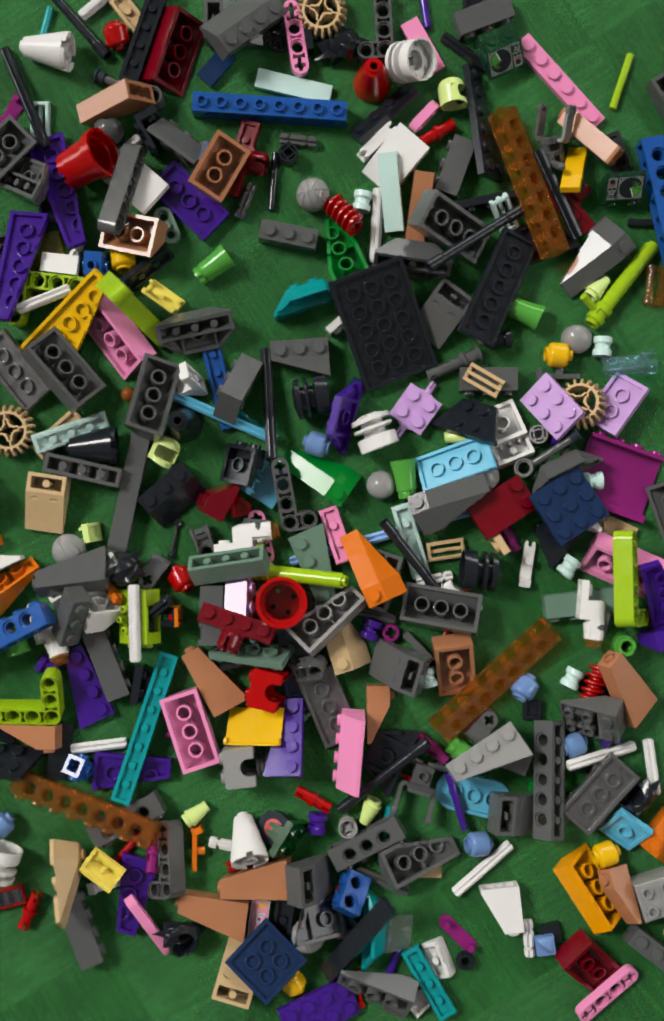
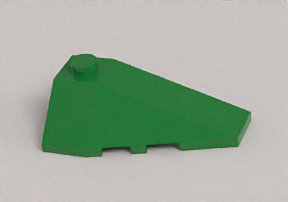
M326 217L327 262L331 280L368 267L354 235L348 236L331 217Z
M288 448L283 455L288 461L291 474L338 507L343 504L361 478V475L347 465L324 458H317ZM279 461V462L277 463V464H279L280 466H284V465H285V464H282L281 461Z

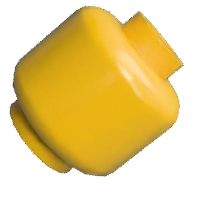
M110 251L111 268L118 274H126L136 265L134 254Z
M551 342L548 347L544 348L543 360L549 367L565 368L568 362H571L573 359V350H570L566 343Z
M605 840L593 845L590 855L596 866L605 869L618 864L621 851L617 844L614 845L612 841Z
M298 970L282 988V991L289 997L301 995L305 990V976Z

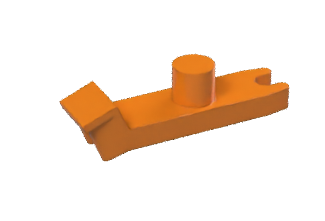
M202 823L191 828L192 872H197L198 855H205L206 852L205 846H198V835L204 831Z

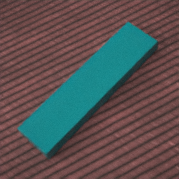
M418 943L401 952L414 978L419 981V986L439 1021H443L457 1013L455 1006Z

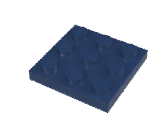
M578 465L528 496V499L559 546L564 545L610 515Z
M265 918L228 957L225 963L267 1006L306 963L307 959Z

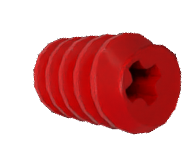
M341 194L335 195L323 206V212L328 217H331L348 236L357 234L362 228L363 223L361 221L363 215L361 213L358 214V210L356 208L353 209V205L348 204V201L343 199Z
M594 662L595 665H588L593 671L586 672L590 679H583L587 686H581L585 693L578 694L580 698L600 696L599 694L606 693L601 688L606 687L596 662Z

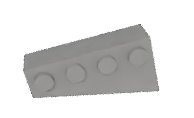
M510 721L444 767L453 781L457 783L530 757L533 753Z

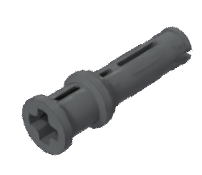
M475 345L473 349L464 353L460 352L457 357L425 370L431 382L460 367H469L471 362L484 361L478 345Z

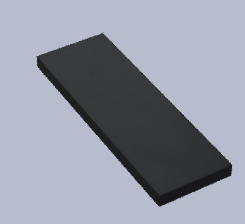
M507 227L502 228L458 327V332L490 349L493 348L538 244Z

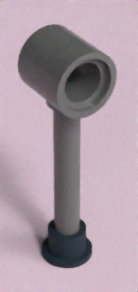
M100 68L96 69L93 76L94 84L100 83L111 86L119 82V80L107 76V73L102 72ZM152 85L154 96H159L154 106L157 111H160L165 106V98L160 88Z
M574 427V430L568 434V437L532 460L527 458L517 460L514 464V471L522 479H531L536 473L537 465L571 443L575 444L579 440L583 441V438ZM528 464L530 467L529 471L522 474L521 467Z

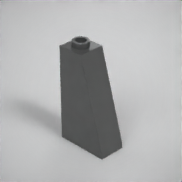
M102 546L35 571V579L32 580L33 590L38 593L40 598L62 595L64 587L83 585L86 592L107 590L110 586V555L106 547Z

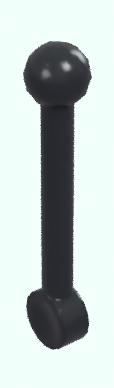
M180 519L174 521L175 531L171 550L168 552L169 558L175 557V544L179 527L182 525Z

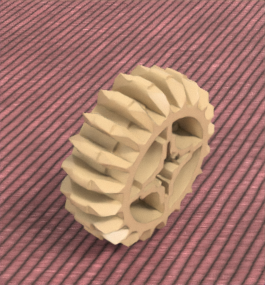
M299 0L300 4H297V6L300 7V10L296 13L301 14L298 20H302L303 25L301 27H303V30L310 29L312 34H314V39L316 40L318 36H321L322 41L325 40L326 35L328 38H332V33L335 35L339 34L338 29H342V26L344 27L343 23L346 22L345 15L347 14V9L344 8L345 1ZM327 2L335 8L336 12L327 7ZM322 8H323V13H322V15L320 16V19H319V14H320V12H322ZM306 15H310V18H313L316 24L311 23Z
M583 378L580 380V383H577L576 379H574L571 386L570 383L566 382L567 388L563 389L577 403L583 402L584 406L581 408L586 412L585 415H587L575 424L576 429L579 431L580 426L583 425L584 429L587 430V424L589 423L594 427V420L600 422L601 418L598 415H605V411L602 409L607 408V404L604 403L607 399L606 396H603V389L598 390L599 385L597 383L592 386L591 380L585 384ZM582 391L584 392V393L581 394V395H575V394H574V393H576V392H582ZM592 396L596 399L594 410H591L588 405Z
M3 405L2 411L0 410V421L2 420L3 422L0 428V436H4L10 445L6 447L0 442V455L4 453L6 457H9L12 453L13 456H17L18 451L21 454L25 453L23 447L26 449L31 448L28 442H32L30 437L36 434V432L31 431L36 425L30 424L33 421V417H27L29 412H22L21 407H17L15 410L14 405H10L9 409L6 405ZM10 416L18 417L23 425H15ZM9 427L15 429L11 434L4 433L7 432ZM24 432L21 440L18 442L17 436Z

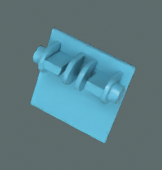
M264 459L262 470L256 469L253 486L242 485L240 489L273 509L277 502L271 463ZM279 469V475H288L287 473L283 474V471ZM280 480L278 482V487L281 489H285L288 485L287 480Z

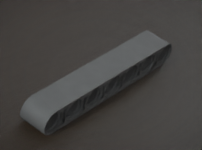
M133 432L131 434L107 545L108 551L117 553L129 551L139 506L137 498L141 496L149 460L147 455L152 446L151 440L139 437Z

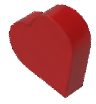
M236 495L230 507L231 518L249 515L252 511L251 503L244 501L241 496Z

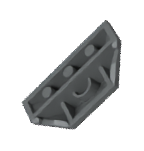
M25 156L0 180V187L40 206L49 189V165Z
M395 238L375 249L373 265L402 255L410 279L431 281L442 277H450L453 260L450 259L441 267L429 272L425 267V262L444 251L435 243Z
M211 306L174 314L156 324L154 328L159 345L181 355H188L222 347L230 334L235 330V324L231 309Z
M568 448L559 453L560 457L554 460L552 457L542 462L543 465L538 469L531 494L577 465L583 472L603 462L602 457L577 449L570 451Z

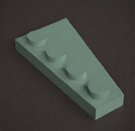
M323 522L288 538L301 568L331 571ZM309 585L317 605H322L336 595L335 588Z
M250 644L245 647L241 646L237 654H229L230 651L224 652L217 646H213L208 654L210 660L218 662H231L237 665L245 664L253 667L283 670L295 651V644H288V647H278V644H271L270 647H259V644Z

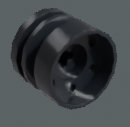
M325 374L313 376L312 386H308L306 379L302 378L303 387L299 388L298 380H293L292 397L299 420L304 419L303 410H308L309 418H312V409L314 408L317 409L319 416L331 414Z
M463 549L459 564V588L474 590L478 582L480 591H485L487 588L488 592H494L499 578L497 552H490L488 555L487 551H483L479 559L477 550Z

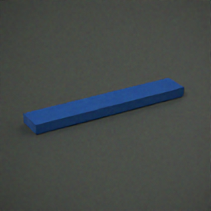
M221 347L202 351L215 406L219 397L216 395L220 384H225L223 381L227 373ZM220 422L222 431L234 429V427Z

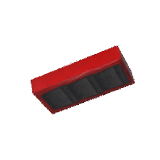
M23 883L0 889V910L28 902Z

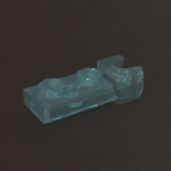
M641 351V354L601 358L604 377L643 373V375L657 374L658 360H654L655 351Z

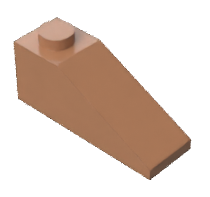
M366 683L367 744H372L390 707V700H394V690L384 683Z
M62 724L0 725L1 730L36 750H43V753H54L56 749L62 747Z
M616 864L605 869H598L601 888L625 923L641 924L642 920L627 864Z

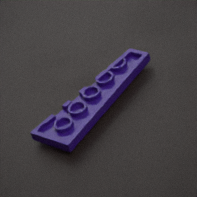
M63 132L48 137L51 143L50 148L43 150L38 142L29 153L32 159L49 165V189L46 195L68 250H72L87 244L76 189L71 188L65 183V176L63 173L59 174L56 166L57 155L67 149Z
M10 212L0 260L1 322H11L50 219L48 213Z

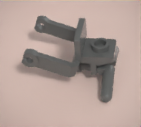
M538 104L534 138L536 141H540L551 167L563 171L566 167L564 164V143L574 141V136H571L574 115L577 110L576 106L567 105L565 108L562 135L543 137L548 106ZM535 159L523 160L521 163L524 168L539 167Z
M416 757L410 762L415 765V768L412 770L411 780H402L398 784L390 814H396L402 788L404 785H407L408 792L430 798L424 819V824L429 826L437 796L435 789L429 787L435 771L447 772L444 767L446 764L441 765L430 761L424 763L423 759Z

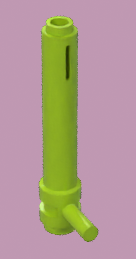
M650 240L642 246L600 301L594 303L586 293L580 296V299L590 310L584 320L588 326L596 330L605 323L604 319L612 314V309L658 252L659 246L657 243Z
M270 563L269 575L251 577L252 580L262 579V581H268L276 577H287L300 584L341 589L347 587L349 581L348 575L344 573L279 566Z

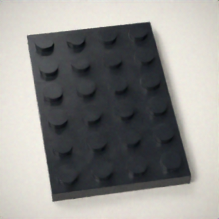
M402 255L327 282L366 392L438 365Z

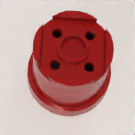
M93 127L83 133L77 142L57 155V170L59 174L63 173L66 178L64 181L68 186L73 189H79L100 179L107 180L112 178L119 157V151L106 132Z
M276 577L268 580L261 586L256 596V610L259 617L264 623L273 628L285 629L296 625L303 618L307 609V596L304 589L291 578ZM292 594L296 595L295 599L291 597ZM272 604L275 605V609L271 608Z

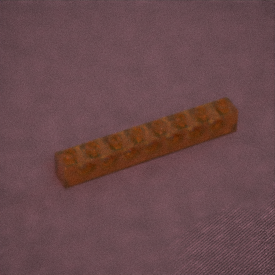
M516 106L499 107L487 118L520 206L524 211V216L541 260L558 257L570 248L542 173L533 155V149Z
M540 617L428 720L429 723L449 743L561 641L562 638L548 622Z
M30 771L21 781H12L8 791L13 793V797L17 799H29L32 805L38 807L44 805L49 807L48 811L55 814L62 812L70 820L76 821L79 819L84 821L83 825L91 828H94V826L100 827L101 832L109 835L115 833L119 835V839L126 842L130 840L137 842L136 846L144 849L155 845L163 824ZM32 784H34L36 788L33 794L30 792V786ZM49 790L53 793V797L51 800H48L47 793ZM66 797L70 799V805L68 808L64 805V800ZM83 804H86L88 807L86 814H83L81 810ZM101 811L105 813L104 821H101L99 819V813ZM118 818L123 820L122 828L116 825ZM136 824L141 827L139 835H136L134 832Z

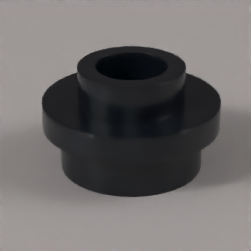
M466 950L459 952L456 956V965L461 970H470L475 964L473 954ZM467 957L468 961L462 962V958Z

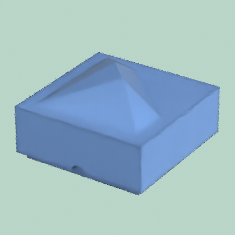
M553 933L534 935L537 957L556 955Z

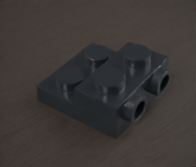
M236 441V444L228 443L220 481L252 487L256 469L262 470L266 451L261 450L262 446L250 443V447H248V443Z

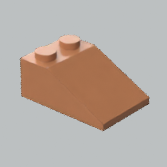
M455 633L431 637L439 697L477 692L474 649L471 636Z

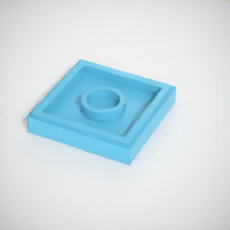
M623 807L603 822V826L599 825L598 830L628 851L653 835L654 830Z

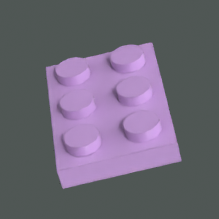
M616 370L603 388V396H606L607 399L604 402L607 404V408L602 409L605 411V415H598L601 418L600 422L594 420L596 427L615 438L620 434L650 391L646 386ZM595 400L594 403L591 405V407H590L591 410H594L595 405H596V400Z
M547 372L520 399L522 404L558 441L586 414L578 403Z

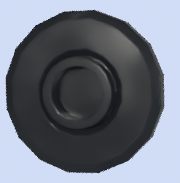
M283 19L263 33L265 45L270 50L278 53L288 51ZM296 25L289 27L291 33H298Z

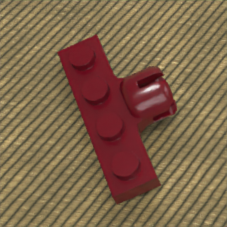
M242 119L236 142L250 150L251 153L226 196L239 199L248 174L263 177L268 172L265 167L270 166V157L267 153L255 150L262 128L260 123Z
M540 171L531 181L560 214ZM588 183L581 188L580 192L564 193L582 232V236L596 225L580 206V203L591 193Z
M206 602L203 603L197 617L199 623L221 630L216 645L224 652L230 651L229 654H237L245 639H251L271 646L277 628H273L263 621Z

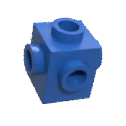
M84 250V258L81 263L83 274H89L93 268H97L103 275L110 271V252Z
M69 753L61 772L68 774V779L79 783L80 779L87 781L93 773L94 763L88 761L89 756L81 753L75 756Z

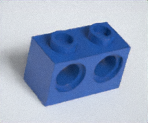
M353 869L343 872L339 879V889L335 892L332 902H334L332 909L350 918L360 916L372 879ZM352 879L355 881V888L351 885ZM345 898L349 900V907L345 904Z

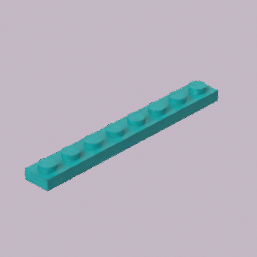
M164 651L159 653L110 799L112 801L127 806L131 803L162 710L159 700L166 698L179 656Z

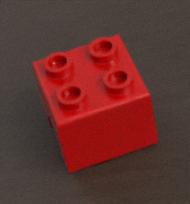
M265 667L251 669L248 676V681H251L250 688L246 689L244 699L247 700L246 706L270 713L277 712L282 707L286 696L278 694L274 689V685L282 686V682L287 679L289 680L291 669L285 667L283 670H272Z

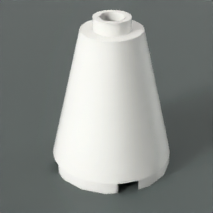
M71 31L25 36L19 43V50L26 58L64 72H71L75 62H71V58L76 56V44Z
M240 812L233 819L231 867L244 870L247 869V865L253 864V868L264 865L269 860V854L255 820L248 812Z

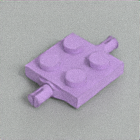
M433 381L429 383L425 390L410 383L390 411L389 415L400 424L396 430L398 438H401L406 429L421 436L441 408L442 404L431 395L438 386Z

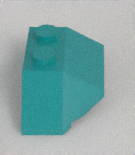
M318 277L307 280L306 284L300 285V283L289 286L273 314L275 321L333 303L334 301L327 284L329 281L323 278L318 280Z
M370 888L364 901L363 917L379 900ZM390 921L361 952V970H366L385 953L386 945H389L390 933H386V928L390 926Z

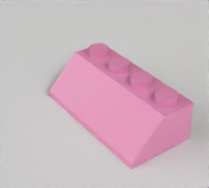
M104 294L88 329V334L123 380H126L140 370L145 353L155 356L157 352L135 323Z
M600 531L595 534L589 543L579 570L614 585L613 536ZM637 548L638 596L646 599L639 565L659 560L664 569V559Z
M195 686L159 700L183 775L218 764L220 749L198 687Z
M342 708L341 714H337V726H340V733L336 732L335 744H339L338 751H334V763H337V769H333L332 781H336V789L354 797H359L365 733V710Z

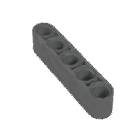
M130 143L123 144L98 218L97 227L100 232L120 235L122 233L146 160L147 152L145 146Z

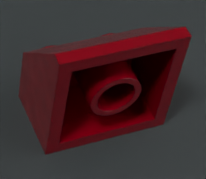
M227 483L205 490L204 494L201 493L196 501L198 504L197 508L201 512L223 522L240 487L234 483Z

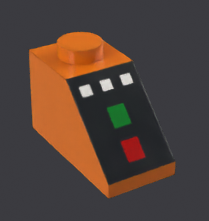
M172 605L160 614V626L179 627L183 624V605Z

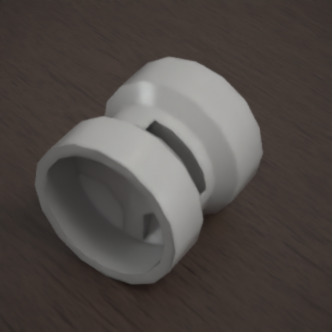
M535 425L527 430V435L533 445L541 444L548 438V431L542 425Z
M351 815L342 816L338 823L339 833L343 838L351 839L357 834V821Z

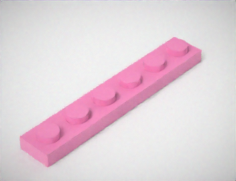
M529 33L520 40L522 59L565 107L567 105L576 106V111L597 127L605 119L599 110Z

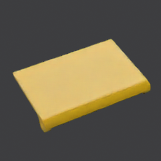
M233 707L229 709L226 737L223 739V744L280 746L285 708H280L275 713L251 707Z

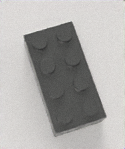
M436 189L424 190L407 222L409 226L444 250L449 249L486 226L485 223ZM490 235L455 257L462 262L475 264Z

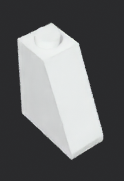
M517 881L478 885L482 897L505 935L517 936L520 933H524L520 889Z

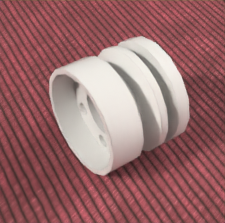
M425 38L397 41L391 44L386 51L385 68L391 80L398 84L426 81L435 72L437 55L434 46Z
M388 410L366 414L350 424L352 429L361 427V430L355 432L354 436L364 435V439L357 443L362 455L399 441L395 429L386 430L385 426L392 423V420H382V418L389 415Z
M3 839L0 840V887H7L14 883V876L17 873L15 866L20 864L24 851L19 845Z

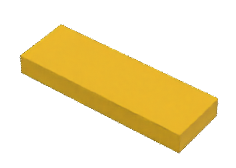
M587 147L568 148L565 160L566 167L563 170L560 184V193L580 192L588 154Z

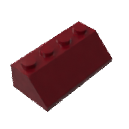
M179 5L165 7L140 80L146 84L159 87L163 92L183 97L203 39V33L199 27L204 23Z

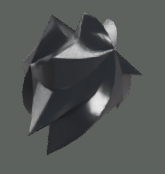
M342 26V32L339 35H335L333 40L329 38L328 40L316 43L322 54L313 61L327 59L330 67L337 64L343 58L353 62L354 57H357V47L359 44L369 40L359 37L350 27L348 29Z
M126 550L114 555L118 557V564L111 584L123 586V589H125L130 584L138 583V579L145 575L141 568L146 564L138 559L140 550L131 554Z
M647 778L641 784L636 783L619 802L620 808L623 807L635 817L639 816L657 797L655 792L661 779L652 784L649 783Z
M188 920L186 922L163 921L164 930L152 935L163 937V948H169L171 953L182 957L188 956L198 947L200 935L206 928L198 923H190Z

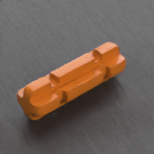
M110 580L109 589L104 590V592L114 605H120L124 598L114 584H111Z

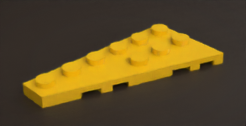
M93 268L20 345L21 348L24 350L27 345L55 326L78 352L104 297V293L95 285L104 275L97 268Z

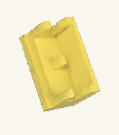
M150 279L149 285L141 290L144 296L171 315L178 314L186 302L155 279Z
M95 847L78 871L109 894L127 869Z

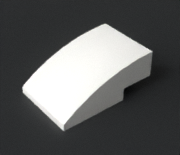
M400 122L367 163L362 173L381 188L377 154L397 151L400 185H402L429 152L430 147Z
M146 164L143 166L131 203L143 215L152 208L170 187ZM112 178L103 181L109 186Z
M513 399L495 405L499 411L497 420L498 432L496 434L498 445L496 447L491 445L498 470L515 464L521 458L528 459L533 457L535 454V450L527 435V429Z

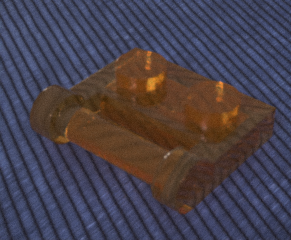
M647 265L645 271L647 272L645 297L642 298V304L664 307V267ZM655 274H659L657 297L654 299L652 298Z

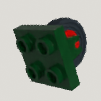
M281 811L265 813L259 820L258 830L263 842L272 846L268 854L273 858L290 856L296 849L295 844L298 839L305 835V828L308 823L303 819L290 820Z

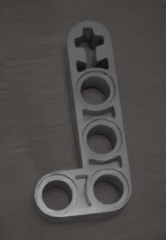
M373 0L375 41H364L359 44L357 60L361 65L370 58H378L385 65L386 55L381 54L380 51L388 50L389 46L394 43L391 0H383V2ZM385 12L387 15L381 17L378 13ZM386 31L388 35L382 36L379 32ZM363 51L370 52V55L363 56L361 53Z
M277 456L271 462V469L283 529L293 532L314 527L318 522L316 512L312 509H296L288 461L283 456ZM277 461L285 464L282 466L283 474L287 473L288 475H279L278 467H274V465H277ZM280 480H287L289 485L287 488L281 489L278 487V482ZM283 499H290L292 501L291 506L288 508L281 505ZM307 514L314 516V520L310 523L303 520ZM292 517L295 519V524L287 526L284 523L285 520Z
M178 819L160 821L157 825L159 880L151 881L148 884V895L151 899L182 897L186 892L183 826Z

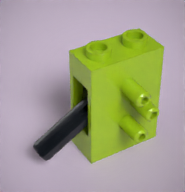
M140 588L141 648H153V644L161 643L160 614L172 606L173 599L168 595L160 599L159 589ZM118 589L124 598L120 611L125 613L116 619L119 624L120 644H128L129 647L128 589Z

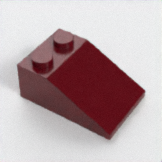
M517 474L489 492L475 505L470 506L467 512L485 539L489 540L531 513L535 508L528 499V496L532 494Z
M582 928L575 932L554 955L563 970L591 992L621 968Z

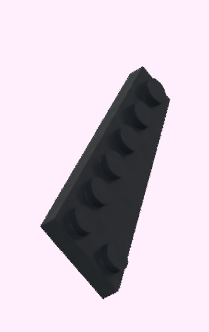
M466 63L462 65L477 172L479 176L499 184L505 181V168L499 157L481 79V71L478 67Z

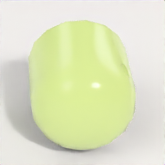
M447 77L439 83L437 91L441 110L455 111L468 107L467 97L459 93L465 88L462 79ZM456 100H461L464 102L462 104H457Z
M163 435L158 442H153L147 457L164 468L172 469L180 453V444L172 437Z

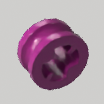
M386 624L382 629V635L387 641H395L399 637V629L394 624ZM389 627H392L394 631L396 630V634H393L394 637L392 638L385 634Z

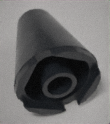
M180 405L169 411L165 431L169 437H172L178 443H189L200 435L203 421L199 412Z
M109 426L69 438V442H66V453L70 454L72 458L111 464L119 463L120 448H118L119 435L117 426Z

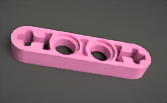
M288 0L283 5L287 10L283 20L291 70L296 77H304L309 70V61L304 30L301 27L303 23L302 20H298L301 14L296 13L300 10V7L297 6L298 3L296 1ZM289 7H292L294 10V19H291L290 11H288ZM296 25L300 30L298 33L293 34L289 31V27ZM300 44L303 50L296 53L292 50V46ZM299 58H301L303 71H299V68H296Z
M130 894L124 899L125 904L163 955L167 956L171 952L169 948H163L164 938L152 935L161 930L137 898Z
M625 964L576 1006L575 1013L581 1021H589L638 979L639 974L632 964Z

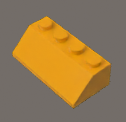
M584 843L562 857L553 868V871L594 934L610 932L614 929L621 916L603 892L597 872L601 868L593 863L590 855L592 850L587 843Z

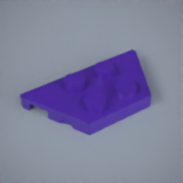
M355 381L336 394L331 404V414L326 424V435L341 454L347 455L353 430L350 424L355 422L364 385L362 382Z

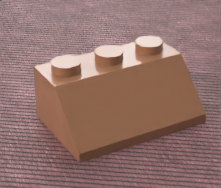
M217 129L189 177L188 182L215 203H222L251 151Z
M128 213L122 233L120 235H113L101 232L98 247L152 258L164 244L168 224L159 218Z

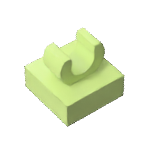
M100 522L81 524V527L78 528L79 531H82L83 538L81 539L84 543L103 540Z

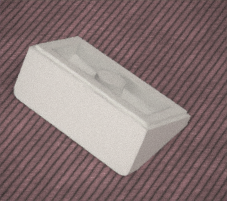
M443 936L423 942L421 947L425 957L438 979L451 978L456 972V968Z

